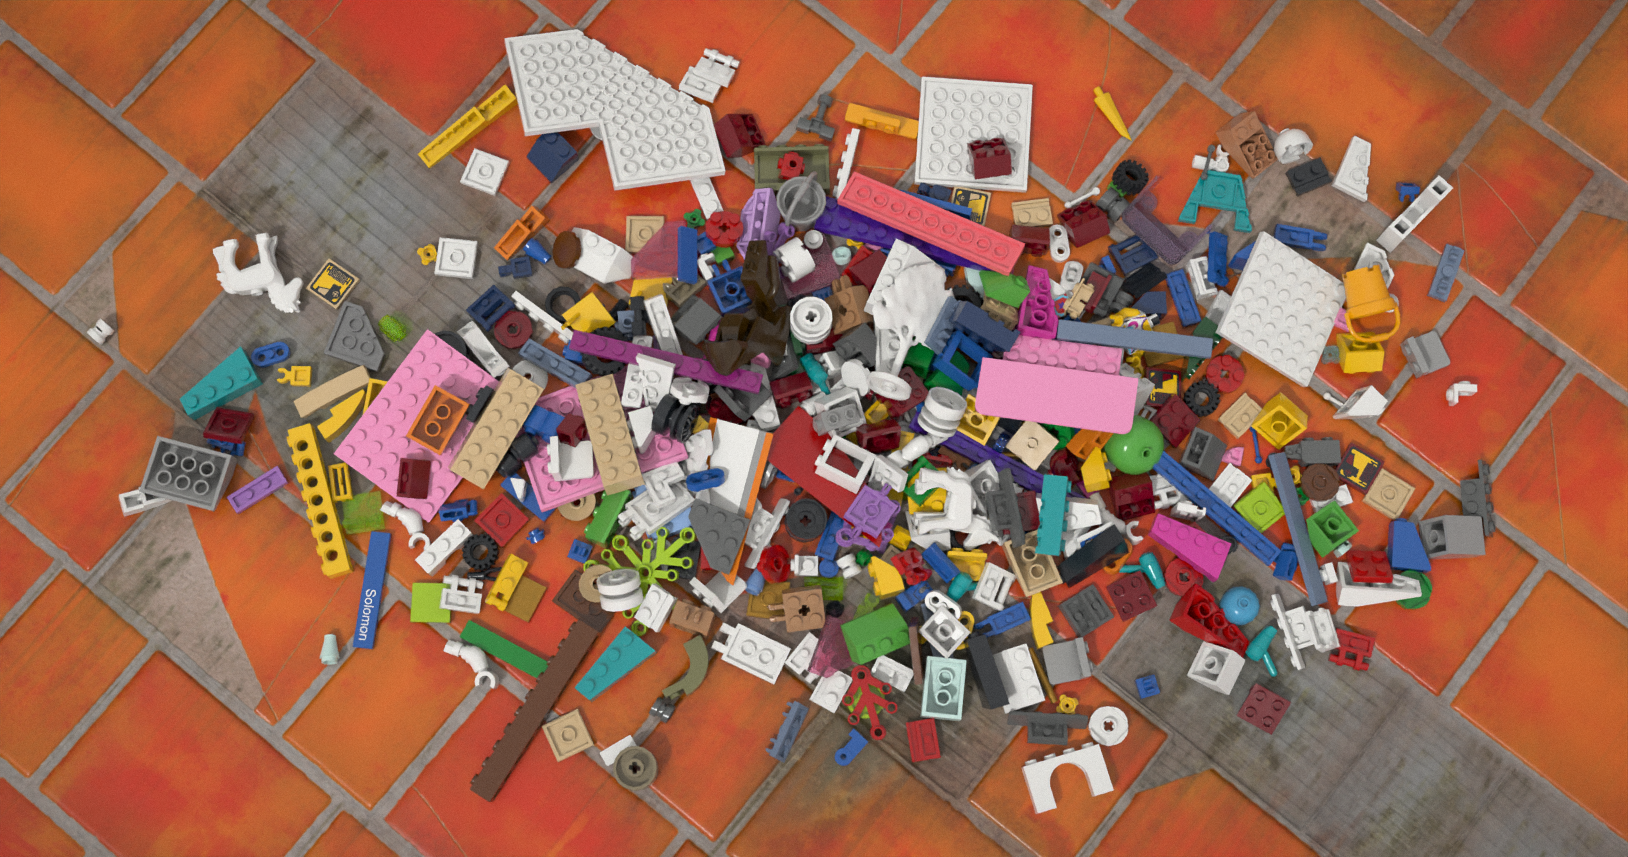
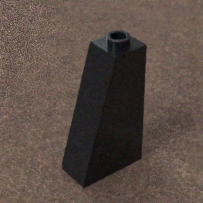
M1115 524L1056 566L1063 582L1062 584L1066 583L1068 588H1071L1127 555L1129 550Z
M979 632L970 633L963 642L982 708L992 710L1010 704L986 635H979Z

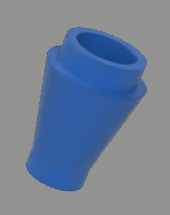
M533 238L523 248L526 255L542 262L544 265L552 257L541 243Z

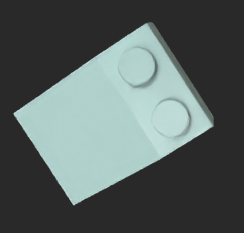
M927 656L920 717L951 721L961 720L966 660Z

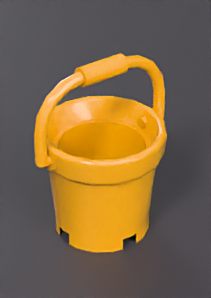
M1373 265L1372 268L1364 267L1342 274L1348 307L1344 316L1350 334L1356 340L1369 342L1370 344L1388 340L1389 337L1398 331L1401 321L1397 302L1389 295L1380 265ZM1394 309L1396 322L1394 328L1389 333L1385 332L1364 338L1359 336L1352 327L1351 320Z

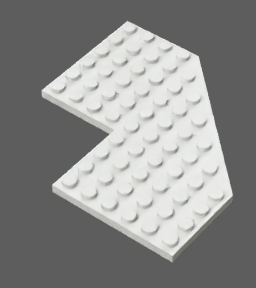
M578 29L504 38L525 136L600 127L614 191L725 175L726 171L709 107L704 104H698L693 101L692 97L682 91H676L667 82L660 78L656 79L647 70L638 65L631 64L627 61V58L617 52H611L597 40L589 39Z

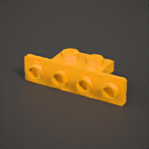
M852 103L848 105L845 121L911 139H916L919 125L917 120Z

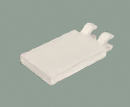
M680 482L669 486L676 497V502L663 508H657L648 490L625 504L626 511L618 515L620 519L618 523L622 527L628 525L631 520L636 524V526L630 529V536L634 541L638 540L644 532L651 535L693 505L695 499Z
M723 623L719 631L729 635L726 643L723 645L720 642L714 641L711 649L723 653L721 660L774 685L791 648L739 623L736 628Z

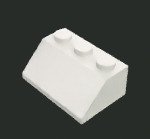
M1027 644L993 655L1010 703L1003 706L1005 714L1045 701Z

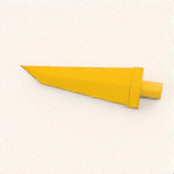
M1099 86L1093 90L1097 96L1094 102L1120 135L1131 140L1109 92L1104 94Z

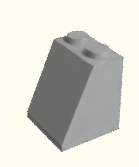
M1443 515L1419 521L1420 540L1428 560L1473 558L1486 555L1481 516Z

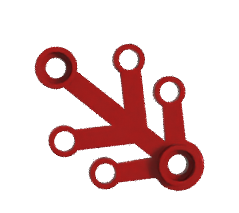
M858 665L851 672L853 683L847 694L842 697L843 704L851 706L854 702L853 696L859 686L861 687L862 695L853 712L848 715V722L851 725L858 724L859 716L866 705L872 724L870 729L871 737L875 740H881L886 735V729L879 723L874 703L885 708L890 714L897 711V704L870 692L868 684L879 688L881 693L885 695L891 692L892 687L889 683H883L872 677L870 670L866 666ZM858 672H864L865 677L859 679L857 677ZM883 685L889 686L888 692L882 691ZM846 696H850L852 698V701L849 704L844 702V698ZM889 704L895 705V709L893 711L888 710ZM852 715L857 716L855 723L850 721ZM876 729L882 730L880 736L874 734Z

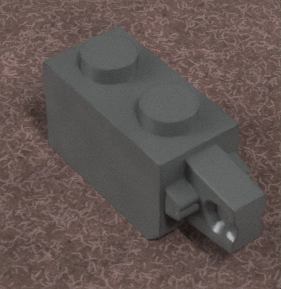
M1324 437L1321 440L1303 438L1298 444L1284 447L1286 458L1298 460V464L1301 467H1309L1315 463L1329 466H1337L1341 463L1340 441L1333 440V437Z

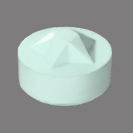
M843 246L834 249L832 252L834 263L838 265L849 263L851 260L850 249Z

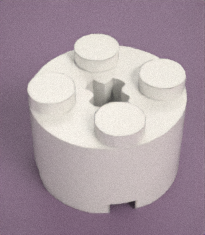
M797 237L773 251V255L782 264L780 267L785 277L788 276L792 282L798 281L815 270V263L809 251L801 247L803 243Z

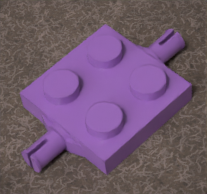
M885 483L880 492L871 489L867 485L863 487L843 517L855 526L850 534L851 538L857 540L863 531L877 539L898 508V505L887 497V494L892 489L891 485L888 486V483Z

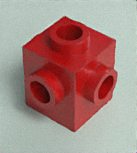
M788 152L782 158L779 157L777 168L780 169L778 178L789 180L799 177L800 174L803 175L805 163H802L803 157H799V154L795 152Z

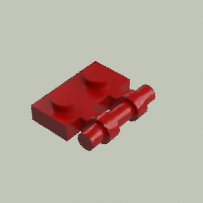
M915 547L896 554L890 559L900 576L905 574L909 585L919 584L921 581L929 579L932 575L931 569L922 567L925 562L922 559L921 553Z
M1336 628L1341 647L1335 648L1338 650L1337 655L1329 654L1328 661L1335 662V665L1350 666L1357 671L1360 669L1367 671L1369 663L1362 662L1363 656L1367 658L1372 656L1375 638ZM1346 652L1356 654L1355 659L1346 658Z

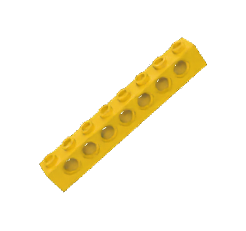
M309 423L289 429V436L286 438L289 447H292L294 452L291 457L294 465L298 467L299 472L296 473L298 482L303 485L304 490L301 491L304 502L307 501L308 509H306L307 516L313 522L314 527H311L313 537L317 538L318 541L316 550L319 557L322 556L323 564H321L323 574L333 579L354 572L336 504L332 500L331 486L315 428ZM308 443V448L305 451H300L301 445ZM308 461H313V466L310 469H305V464ZM313 479H317L318 484L315 487H310V482ZM318 497H322L323 502L315 506V500ZM327 515V522L320 524V518ZM332 533V540L325 542V536ZM337 552V559L330 561V554Z

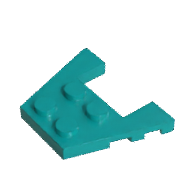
M1208 170V178L1206 180L1198 179L1178 218V222L1195 224L1198 206L1236 212L1233 231L1251 233L1252 226L1249 222V212L1246 207V197L1241 175Z

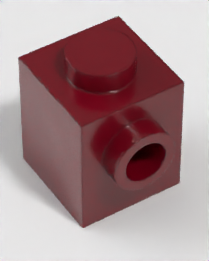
M568 413L556 428L561 443L576 448L580 441L586 437L588 429L584 418Z

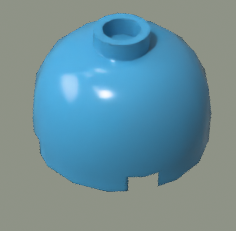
M1240 586L1233 587L1224 593L1220 600L1219 608H1223L1224 617L1230 623L1240 626L1246 625L1255 619L1258 615L1260 604L1257 595L1251 589Z

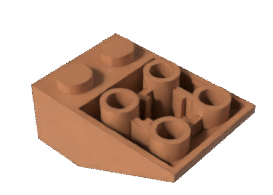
M1255 111L1238 114L1216 131L1223 148L1252 179L1278 160Z

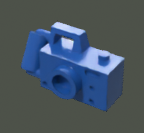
M214 439L207 440V443L212 445L213 448H221V453H225L227 450L231 452L230 455L243 456L246 444L244 441L242 444Z
M456 500L454 503L443 504L439 508L441 522L449 520L455 522L458 519L462 521L464 518H468V516L478 514L476 500Z
M1284 542L1281 545L1280 554L1273 561L1276 563L1273 576L1279 580L1292 581L1294 572L1297 569L1298 558L1294 544Z

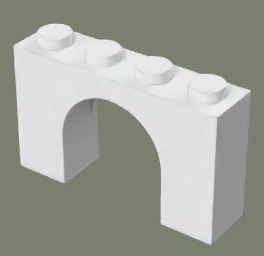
M1438 176L1376 241L1391 253L1453 187L1441 176Z
M1093 742L1081 745V750L1075 751L1074 748L1064 750V755L1056 757L1054 753L1044 756V761L1038 763L1036 759L1025 762L1026 766L1021 769L1035 814L1057 808L1050 787V777L1053 770L1060 764H1074L1084 772L1092 797L1114 790L1099 744L1093 745Z

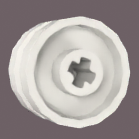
M805 297L793 306L790 313V325L794 337L806 344H817L827 338L832 328V311L825 301L817 297Z
M634 569L610 571L601 575L596 580L598 591L601 593V607L606 611L628 610L637 607L644 600L642 589L639 587L641 584L639 572Z

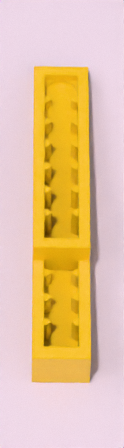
M506 85L502 86L479 107L476 108L474 106L421 150L418 155L428 168H432L517 105L516 96Z

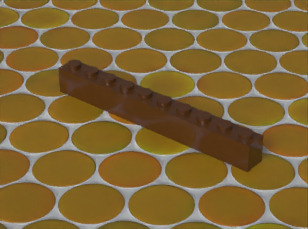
M578 620L577 623L574 621L568 630L570 634L566 639L563 638L557 647L559 651L555 656L552 655L546 664L548 668L537 677L536 687L534 690L530 689L525 696L527 701L523 707L521 705L514 713L516 718L512 724L509 722L503 731L505 735L494 744L492 748L494 752L491 757L487 756L481 765L483 767L479 775L475 774L472 778L470 790L488 802L495 800L601 634L581 620Z

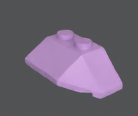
M772 188L755 189L752 197L741 211L740 220L743 223V235L741 240L737 241V248L744 260L749 241L764 240V233L767 230L776 233L773 247L777 242L781 213L777 207V201Z

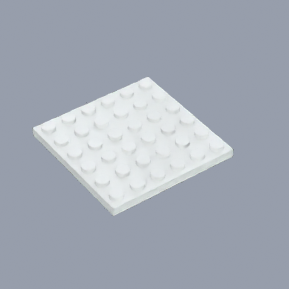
M922 77L914 184L920 185V183H924L929 186L936 184L942 187L956 186L970 189L1026 193L1033 85ZM996 137L1004 138L1011 153L1012 174L975 180L971 171L967 143H972L975 140L987 141Z
M1265 231L1260 232L1215 333L1300 386L1308 387L1335 324L1334 320L1345 301L1344 283Z

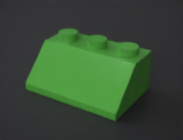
M604 490L601 497L603 501L600 506L597 505L593 512L594 519L592 523L587 524L584 530L585 538L588 541L608 549L620 525L618 523L620 520L618 515L625 512V504L633 500L629 490L607 496Z
M893 603L840 625L851 660L860 665L910 644L908 626Z

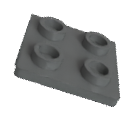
M1090 262L1082 279H1085V285L1093 271L1105 278L1109 274L1112 275L1093 313L1104 318L1124 279Z
M762 382L759 394L728 387L723 388L721 385H717L713 389L733 413L744 421L772 395Z

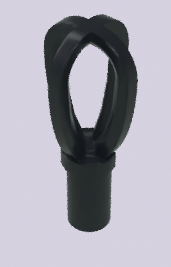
M494 567L481 572H468L467 578L495 581L497 577H489L487 574L501 571L502 567Z

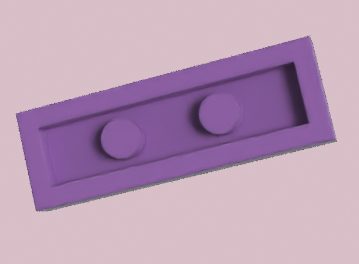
M276 466L227 498L236 513L240 514L287 485L288 481L280 468Z

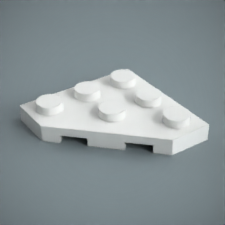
M702 430L690 436L684 443L688 459L678 462L685 475V479L681 480L680 483L693 498L696 497L697 492L690 491L687 488L686 478L690 474L707 470L706 460L708 455H712L713 452L711 430Z

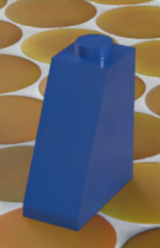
M1397 518L1389 523L1387 558L1391 570H1414L1419 573L1431 571V565L1414 523L1407 522V519Z

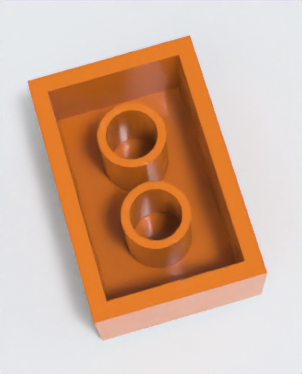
M435 385L406 437L442 456L470 404Z

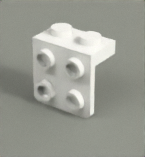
M558 436L550 437V444H547L548 455H551V462H548V472L552 474L555 481L585 479L594 476L591 441H580L575 448L561 443Z
M721 572L717 573L706 585H703L695 577L689 582L694 588L692 592L699 599L704 598L703 602L708 607H714L720 613L747 588V584L737 575L734 585H731Z

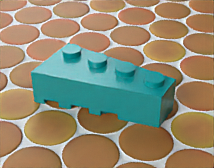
M240 346L183 395L180 401L187 415L196 420L215 410L216 407H221L261 386L263 382L249 355Z

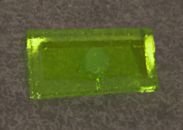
M804 577V586L821 585L823 600H843V577Z

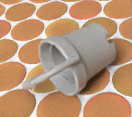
M816 171L811 172L808 177L801 176L787 180L778 191L777 207L785 221V225L789 226L792 224L796 231L812 229L815 226L816 220L823 214L826 205V194L822 186L816 182Z

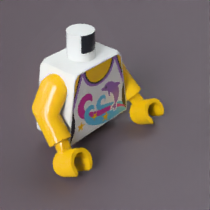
M1123 308L1115 315H1110L1113 323L1111 326L1152 331V327L1160 324L1156 313L1147 317L1145 313L1135 308ZM1124 348V351L1131 355V357L1126 358V361L1132 362V368L1139 367L1141 364L1140 358L1145 351Z

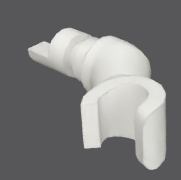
M931 433L924 436L919 435L912 439L902 451L897 450L893 452L887 459L900 469H905L910 464L909 461H913L927 453L932 446L934 447L948 438L939 437Z
M1099 492L1089 496L1090 499L1098 500L1102 517V524H1098L1099 527L1109 522L1112 525L1115 524L1122 537L1128 539L1132 545H1137L1144 539L1142 536L1136 537L1131 534V529H1135L1139 521H1132L1125 525L1124 521L1116 518L1114 514L1105 509L1107 506Z
M386 501L380 510L394 518L397 516L398 520L402 521V524L406 526L409 535H412L409 540V548H415V543L423 540L425 541L424 550H426L432 543L422 533L424 529L421 515L412 508H401L402 505L396 502L392 504Z
M448 640L443 651L457 657L461 655V658L471 665L474 672L478 673L475 678V686L483 685L484 677L488 676L491 679L490 687L492 689L498 688L499 677L496 673L487 670L489 666L486 655L480 648L474 645L472 647L466 645L465 647L461 642Z

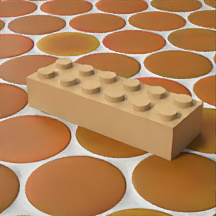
M507 368L449 464V470L484 489L544 389Z
M613 374L576 384L578 397L607 496L645 485Z

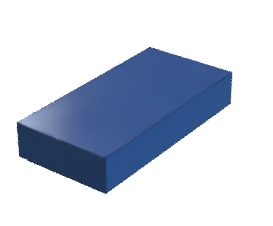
M935 543L921 554L946 583L961 572Z

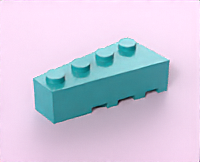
M1044 474L1041 497L1042 506L1040 507L1039 514L1040 525L1037 531L1038 546L1035 549L1037 554L1060 556L1061 551L1065 552L1066 540H1062L1063 532H1067L1068 520H1064L1065 512H1069L1070 501L1066 500L1067 493H1071L1072 481H1068L1069 477Z
M625 626L575 686V689L593 702L633 670L644 664L649 658L656 655L657 652Z

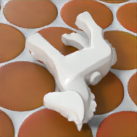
M268 233L257 234L256 241L261 263L243 270H239L235 264V253L239 248V241L237 239L226 240L223 242V246L213 249V254L216 257L219 271L221 272L216 274L218 276L217 280L221 282L220 285L226 292L230 294L259 296L263 292L268 291L271 303L275 304L276 309L285 313H293L294 311L300 313L298 305L301 304L299 298L304 283L301 278L296 277L285 285L284 278L277 267L275 256L278 236L270 238Z
M925 467L920 468L919 479H915V493L917 495L924 494L927 490L936 487L943 488L948 492L944 504V512H914L913 523L915 526H918V535L925 534L933 529H950L969 533L963 542V547L969 551L985 543L990 544L992 541L1000 542L997 537L999 535L998 532L992 531L990 519L987 516L973 514V509L976 508V500L973 497V488L967 473L960 469L957 471L954 467H947V473L943 470L935 471Z

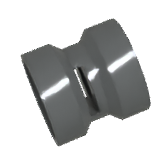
M1118 291L1115 296V302L1111 303L1109 310L1116 314L1121 309L1131 306L1134 298L1126 292Z
M658 697L649 714L654 717H660V720L666 724L676 707L672 704L666 705L665 701Z

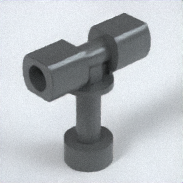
M820 94L817 100L820 106L816 118H811L810 121L800 117L796 130L806 134L810 131L819 134L821 139L832 141L835 128L826 126L823 117L826 108L831 107L833 98Z

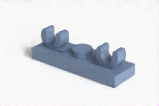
M1449 244L1444 246L1427 296L1442 302L1447 301L1465 250Z
M953 296L947 297L924 341L936 354L942 352L954 330V324L949 322V319L960 300L957 301Z
M796 701L794 703L787 702L786 705L790 706L791 710L789 713H782L787 718L779 729L777 740L774 738L770 739L774 743L772 749L766 748L771 757L783 763L809 708Z

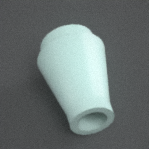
M327 634L324 636L320 654L321 663L327 665L337 664L340 657L336 635Z

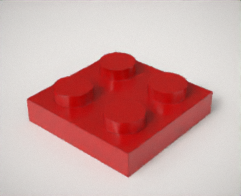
M501 493L474 521L503 548L530 520Z
M1348 550L1345 556L1353 582L1392 583L1393 575L1386 551Z

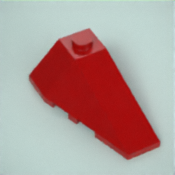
M1193 584L1175 605L1169 621L1185 632L1208 643L1233 650L1243 658L1249 644L1247 638L1235 624L1230 623L1224 617L1223 608L1220 609L1214 602L1215 598L1198 584Z

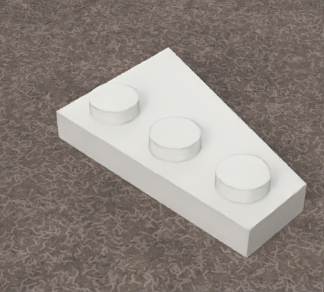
M1357 136L1351 138L1331 185L1362 202L1367 201L1368 195L1366 194V188L1369 180L1367 173L1368 166L1370 165V143Z
M638 353L636 360L639 363V375L643 382L642 390L645 406H651L652 411L655 412L663 396L670 394L675 364Z

